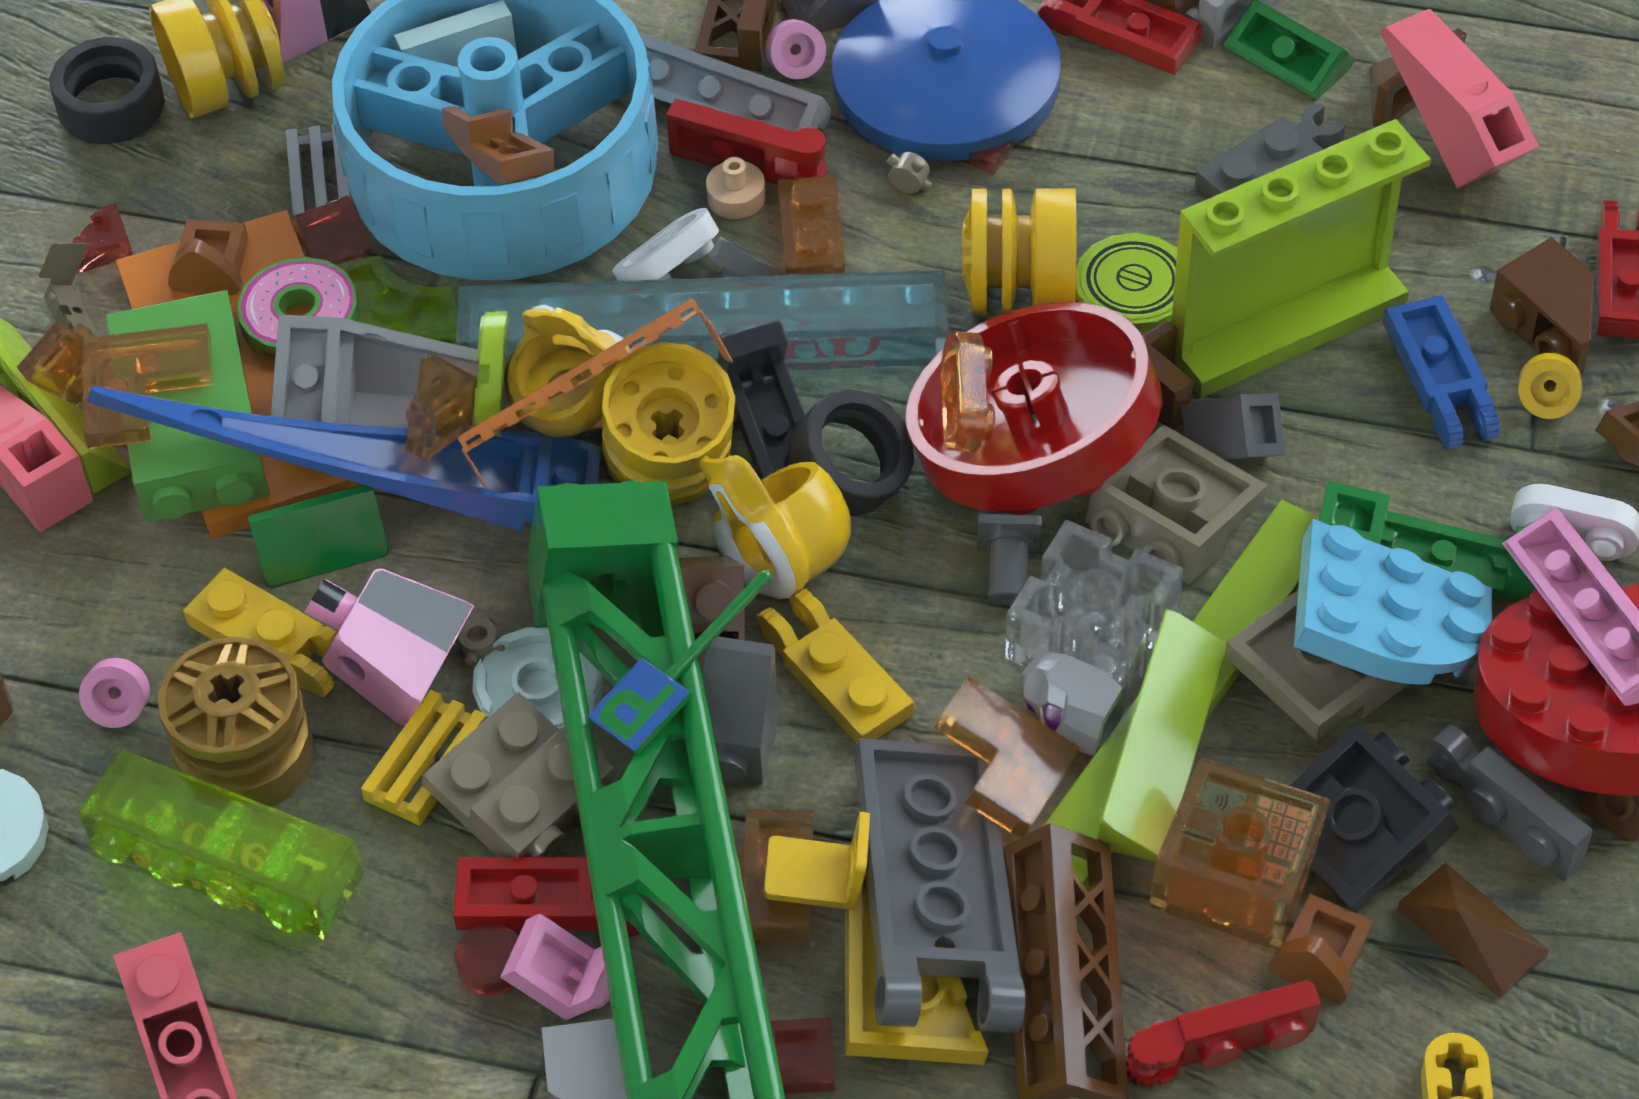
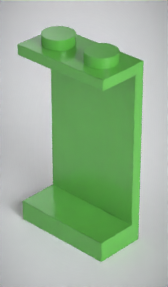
M228 290L106 314L118 391L252 414L239 349L241 345ZM122 413L134 487L145 523L160 519L179 518L185 514L225 505H241L249 500L270 496L259 453Z

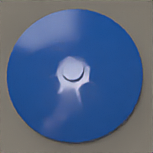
M879 0V2L873 3L855 16L839 36L832 55L833 93L836 104L846 121L859 134L875 145L897 154L912 152L921 156L924 160H966L1004 150L1030 135L1043 123L1053 109L1058 97L1061 59L1056 39L1051 30L1035 12L1017 0Z

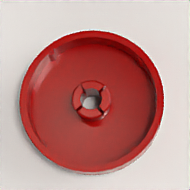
M1044 303L1013 310L987 320L968 330L942 349L925 367L912 388L906 408V426L929 481L944 496L956 503L979 510L1025 515L1040 507L1052 505L1077 495L1092 494L1102 487L1106 479L1126 465L1139 452L1155 428L1162 403L1161 385L1144 338L1132 322L1113 310L1088 303ZM1035 413L1037 419H1034L1032 414Z
M1639 584L1621 587L1639 610ZM1537 590L1533 591L1529 597L1512 604L1502 611L1490 623L1481 639L1473 701L1475 713L1481 727L1494 745L1507 757L1547 780L1567 787L1599 794L1639 796V703L1623 705Z

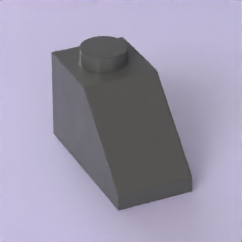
M717 637L705 649L702 679L722 780L726 784L747 782L763 785L779 720L774 645Z

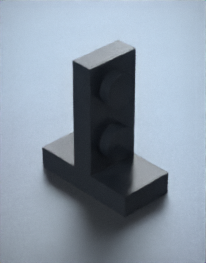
M780 319L722 336L720 339L733 362L725 360L720 351L717 358V363L728 374L735 395L734 413L760 480L789 466L788 442L796 424L805 416L785 362L788 339Z

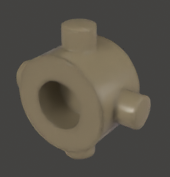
M904 152L899 157L893 153L887 159L886 163L892 167L888 174L889 180L899 191L914 194L920 189L927 192L932 186V183L926 179L930 173V167L921 156L912 152Z
M481 616L480 618L466 621L454 642L460 645L461 654L465 659L464 662L470 667H475L480 658L483 662L485 656L494 650L504 651L505 649L504 645H497L494 648L493 644L499 638L497 637L496 628L492 623L493 620L488 616Z

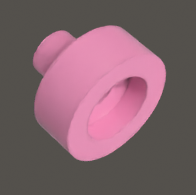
M790 19L779 23L772 29L766 40L765 52L768 62L777 72L790 79H805L815 74L822 66L826 56V43L817 28L802 20Z
M108 658L98 662L86 675L79 690V700L85 714L95 723L108 728L124 727L135 721L146 706L150 696V685L145 673L133 662L122 658Z

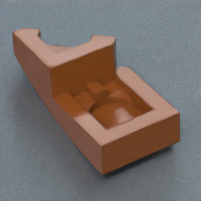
M449 106L442 108V125L458 148L475 166L501 185L554 172V149L522 133H513L511 109H496L493 112L471 116L461 111V107Z

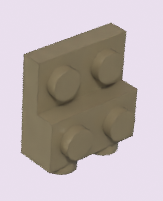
M1163 425L1148 438L1139 452L1126 465L1106 479L1099 490L1091 494L1085 522L1091 525L1094 535L1102 543L1108 546H1116L1121 543L1143 556L1146 566L1155 575L1163 578L1175 575L1190 584L1224 553L1228 535L1263 504L1268 485Z
M1297 590L1226 642L1225 657L1317 741L1353 713L1361 719L1365 718L1409 684L1376 678L1295 648Z
M517 692L426 771L422 777V786L496 857H550L564 841L565 834L563 832L580 817L565 726L559 730L520 692ZM596 751L603 788L612 783L614 767Z

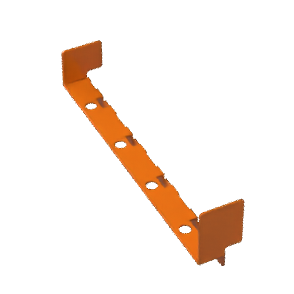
M687 300L460 435L458 440L463 447L461 451L480 483L486 489L488 488L466 452L698 314L723 358L732 363L733 360L714 326L705 317L703 311L699 309L695 300ZM692 307L694 308V311L682 318L680 317L681 313ZM643 336L645 337V340L626 350V346ZM587 369H590V373L584 375L583 377L579 378L573 383L571 382L570 379L586 371ZM535 401L536 405L516 415L515 412ZM480 434L481 437L468 445L466 444V441Z

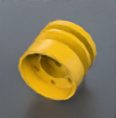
M164 0L149 6V16L162 59L175 91L191 119L229 106L226 79L233 77L247 99L259 95L255 70L268 91L286 86L280 40L272 17L262 0H230L231 5L228 0H206L209 13L201 15L193 0Z
M972 188V200L962 227V282H964L971 301V315H987V288H1002V314L1013 311L1017 288L1030 289L1032 306L1053 302H1076L1077 237L1075 188H1036L1032 198L1030 215H1017L1012 189L1002 188V216H987V188Z
M660 342L642 347L616 364L604 385L602 454L609 474L617 483L630 480L640 482L666 481L671 506L696 500L710 490L700 461L705 455H708L711 459L730 457L735 395L728 374L712 356L688 344Z

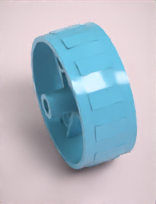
M387 0L381 3L355 28L340 51L332 77L333 126L343 175L347 176L350 194L360 219L378 242L403 260L436 274L468 280H515L550 273L583 260L614 240L637 216L651 191L657 166L658 134L651 66L647 59L646 48L635 24L613 0H504L512 15L516 49L509 42L500 38L486 37L476 39L466 44L460 51L457 59L458 67L396 51L394 35L501 0ZM617 99L627 107L618 126L594 150L572 164L536 179L530 178L504 185L490 178L472 162L474 186H456L428 181L394 167L374 153L367 145V141L373 131H378L465 156L442 125V108L449 106L461 107V111L471 116L493 112L496 109H511L513 133H522L540 143L546 142Z

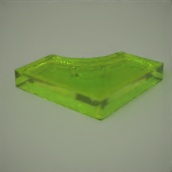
M382 255L336 265L345 270L356 286L360 311L358 322L455 345L465 344L463 329L451 286L424 287L405 282L389 270Z

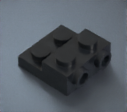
M1358 723L1354 724L1279 795L1280 797L1318 809L1302 862L1355 913H1358L1402 870L1410 876L1459 830L1450 813L1457 805L1446 791L1429 776L1419 783L1403 768L1410 759L1388 735L1381 731L1373 739Z

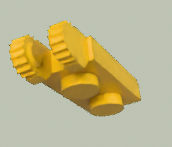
M225 567L183 610L186 623L211 640L238 636L264 641L280 651L294 669L299 686L306 691L312 692L313 695L324 697L335 686V682L328 674L329 672L318 665L317 662L314 663L309 657L315 652L324 658L338 632L329 626L323 627L320 622Z
M803 587L799 593L788 598L794 614L811 632L802 639H797L791 625L774 608L769 607L757 614L756 619L760 630L768 642L774 645L775 650L783 657L784 666L856 744L859 738L878 739L914 715V701L835 617L830 620L823 604L807 588L804 589Z

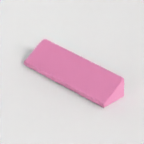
M1556 506L1502 544L1623 705L1639 703V610Z

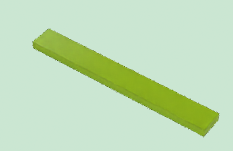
M1281 499L1193 622L1227 642L1296 592L1299 586L1302 538L1312 519L1319 520V517ZM1226 657L1207 719L1241 673ZM1138 697L1043 826L1052 823L1098 840L1101 815ZM1072 855L1073 870L1087 889L1089 886L1087 860Z

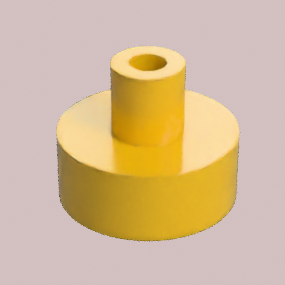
M1544 353L1533 357L1524 365L1519 375L1518 390L1520 400L1531 414L1543 419H1556L1567 415L1577 406L1582 394L1581 375L1577 366L1569 358L1557 353Z

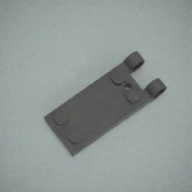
M859 738L854 753L859 811L870 813L866 879L877 977L874 995L876 1023L879 1026L915 1027L917 1025L922 998L920 975L979 978L977 1020L980 1030L1018 1033L1024 1019L1025 988L1020 975L989 747ZM937 945H943V946H946V947H948V948H938V947H935V946H937Z

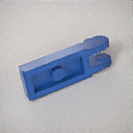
M1444 295L1385 308L1383 324L1426 413L1431 412L1434 430L1444 448L1448 450L1462 446L1464 438L1463 428L1454 407L1468 404L1470 420L1480 439L1486 441L1498 438V434H1500V421L1498 420L1496 408L1493 407V402L1487 393L1488 383Z

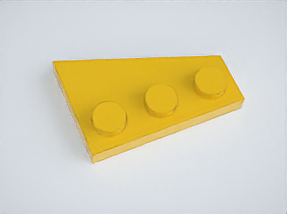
M865 873L856 909H845V1055L984 1065L988 1049L981 1031H975L965 1005L967 994L960 977L920 975L922 988L921 1009L918 1023L915 1027L879 1026L876 1023L874 995L877 977ZM943 945L935 946L938 948H944Z

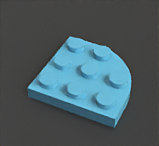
M1312 519L1302 538L1294 638L1295 648L1376 678L1406 684H1430L1435 674L1453 671L1454 676L1458 678L1469 671L1478 659L1481 639L1485 630L1492 622L1491 587L1482 584L1477 578L1468 573L1460 571L1450 572L1424 562L1416 554L1406 549H1390L1362 538L1359 533L1343 525L1331 526Z

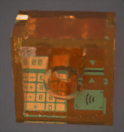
M1200 756L1156 859L1149 907L1277 950L1284 943L1301 899L1331 799Z

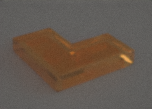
M207 323L83 338L84 438L88 449L152 441L151 421L87 402L91 387L98 386L150 397V392L213 385L211 335Z
M969 676L961 685L934 727L990 764L965 804L1018 838L1027 834L1080 748Z

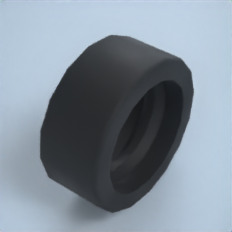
M106 36L86 40L68 49L55 62L49 77L51 94L60 123L70 135L87 143L113 144L130 140L142 134L160 117L165 103L155 57L144 45L128 38ZM113 77L128 78L139 83L129 94L114 101L91 103L76 98L85 87L103 79Z
M846 389L829 393L814 405L796 424L788 442V463L792 465L800 462H815L824 469L840 489L850 516L854 517L874 512L907 482L914 465V446L908 434L905 421L889 403L869 392ZM829 423L848 425L868 439L874 446L880 461V477L871 484L854 481L841 474L833 466L822 446V429Z

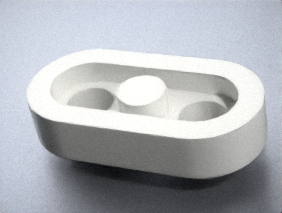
M700 208L689 212L670 223L626 256L613 268L612 272L625 293L638 291L641 297L648 296L660 290L671 281L672 278L668 272L681 262L688 264L709 253L715 246L711 239L716 236L719 228L707 208Z
M1548 484L1528 485L1521 488L1515 495L1510 515V524L1514 531H1516L1517 526L1527 527L1557 506L1599 560L1611 561L1632 554L1638 546L1639 513L1624 502Z

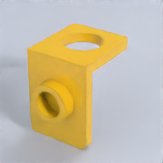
M859 812L851 845L783 836L770 837L767 847L764 897L769 900L855 910L867 867L870 813Z

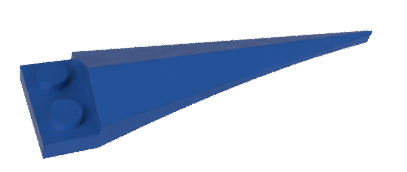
M98 386L90 388L87 402L521 532L525 522L532 524L538 486H556L563 483L577 485L598 484L601 456L600 446L568 437L555 438L535 430L503 431L501 437L493 436L466 452L488 487L486 489L480 483L461 451L463 447L458 437L468 430H428L315 422L210 408ZM480 434L466 441V444L468 445L481 437Z

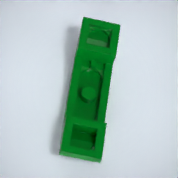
M1328 480L1318 521L1331 526L1343 525L1359 533L1362 538L1390 549H1406L1416 554L1422 561L1447 571L1468 573L1477 578L1482 584L1492 588V600L1520 601L1529 597L1536 590L1502 544L1508 539L1388 511L1391 495ZM1517 526L1515 534L1525 527Z

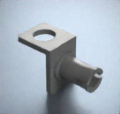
M1042 507L1028 515L992 514V511H978L977 550L990 551L989 602L999 605H1019L1028 602V552H1041Z

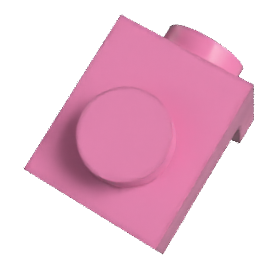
M540 913L525 921L500 978L564 1020L571 1019L592 1009L602 1008L610 1000L602 948H591Z

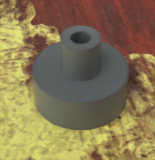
M720 236L709 255L712 260L723 267L712 287L730 298H733L743 280L760 287L772 268V265L724 236Z

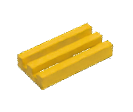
M430 690L361 787L364 801L421 826L437 800L423 786H421L410 803L403 800L419 777L429 769L436 758L435 754L456 726L461 730L441 758L487 719V715L476 709L472 714L465 712L464 704L456 700H452L450 704L443 702L442 694Z

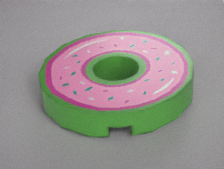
M300 257L278 261L256 273L244 285L237 301L241 332L251 348L264 355L263 350L269 354L276 355L279 315H286L285 312L296 305L304 304L313 307L302 316L338 317L358 322L360 311L356 286L345 270L327 260Z

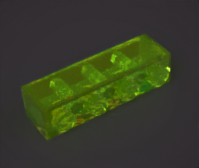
M120 749L79 810L91 848L104 859L117 864H122L125 860L149 869L157 879L174 887H180L183 883L207 892L215 902L228 909L240 910L244 907L262 914L276 927L292 934H298L302 930L325 939L364 875L354 839L123 749Z

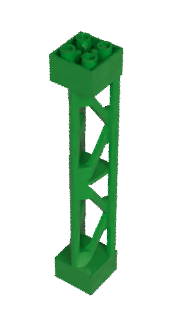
M630 480L608 484L577 485L563 483L556 486H538L526 559V573L535 627H548L626 1098L693 1099L709 1067H723L729 1099H785L699 659L697 658L676 680L678 684L691 692L693 697L638 756L634 754L622 778L603 788L591 720L587 717L589 707L579 652L591 662L613 687L630 671L592 631L589 625H594L604 630L637 661L644 658L663 673L695 641L677 552L678 538L667 482ZM634 622H640V627L637 626ZM657 786H670L676 816L638 821ZM668 878H687L691 899ZM638 893L655 903L700 946L701 954H692ZM626 921H629L705 1004L672 1070L655 1078H652Z

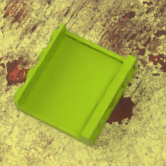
M1397 119L1181 210L1171 324L1177 328L1173 364L1193 380L1192 389L1200 399L1383 318L1385 308L1407 303L1409 291L1388 267L1402 178L1430 166L1431 158Z

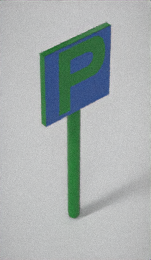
M768 570L760 571L665 673L644 658H641L587 717L638 756L693 697L691 692L678 684L676 680L771 580V573Z

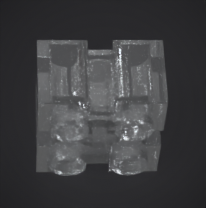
M1065 520L1042 556L1041 580L1030 576L1007 612L1006 659L1026 667L1034 658L1045 652L1069 655L1100 668L1111 675L1126 690V705L1146 671L1147 649L1154 648L1165 610L1168 609L1179 613L1183 568L1138 549H1135L1129 560L1111 553L1112 538Z

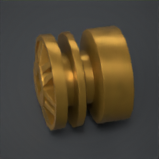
M238 636L216 639L185 652L167 670L158 691L159 718L165 729L166 739L171 746V753L179 778L193 799L210 810L233 815L261 812L288 799L306 780L314 760L313 736L307 713L303 708L302 694L299 690L296 673L283 653L264 641Z

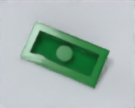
M1252 0L1223 44L1226 50L1315 101L1342 78L1354 63V60L1344 48L1258 0Z
M367 485L352 487L248 516L257 554L268 587L274 588L380 559L389 553L373 487Z

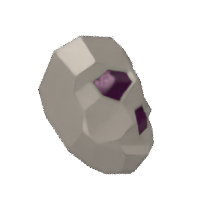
M1045 652L1038 655L1028 663L1021 674L1020 686L1023 690V699L1026 702L1027 709L1038 716L1042 732L1078 749L1081 753L1095 756L1121 719L1125 708L1126 690L1106 671L1061 653Z

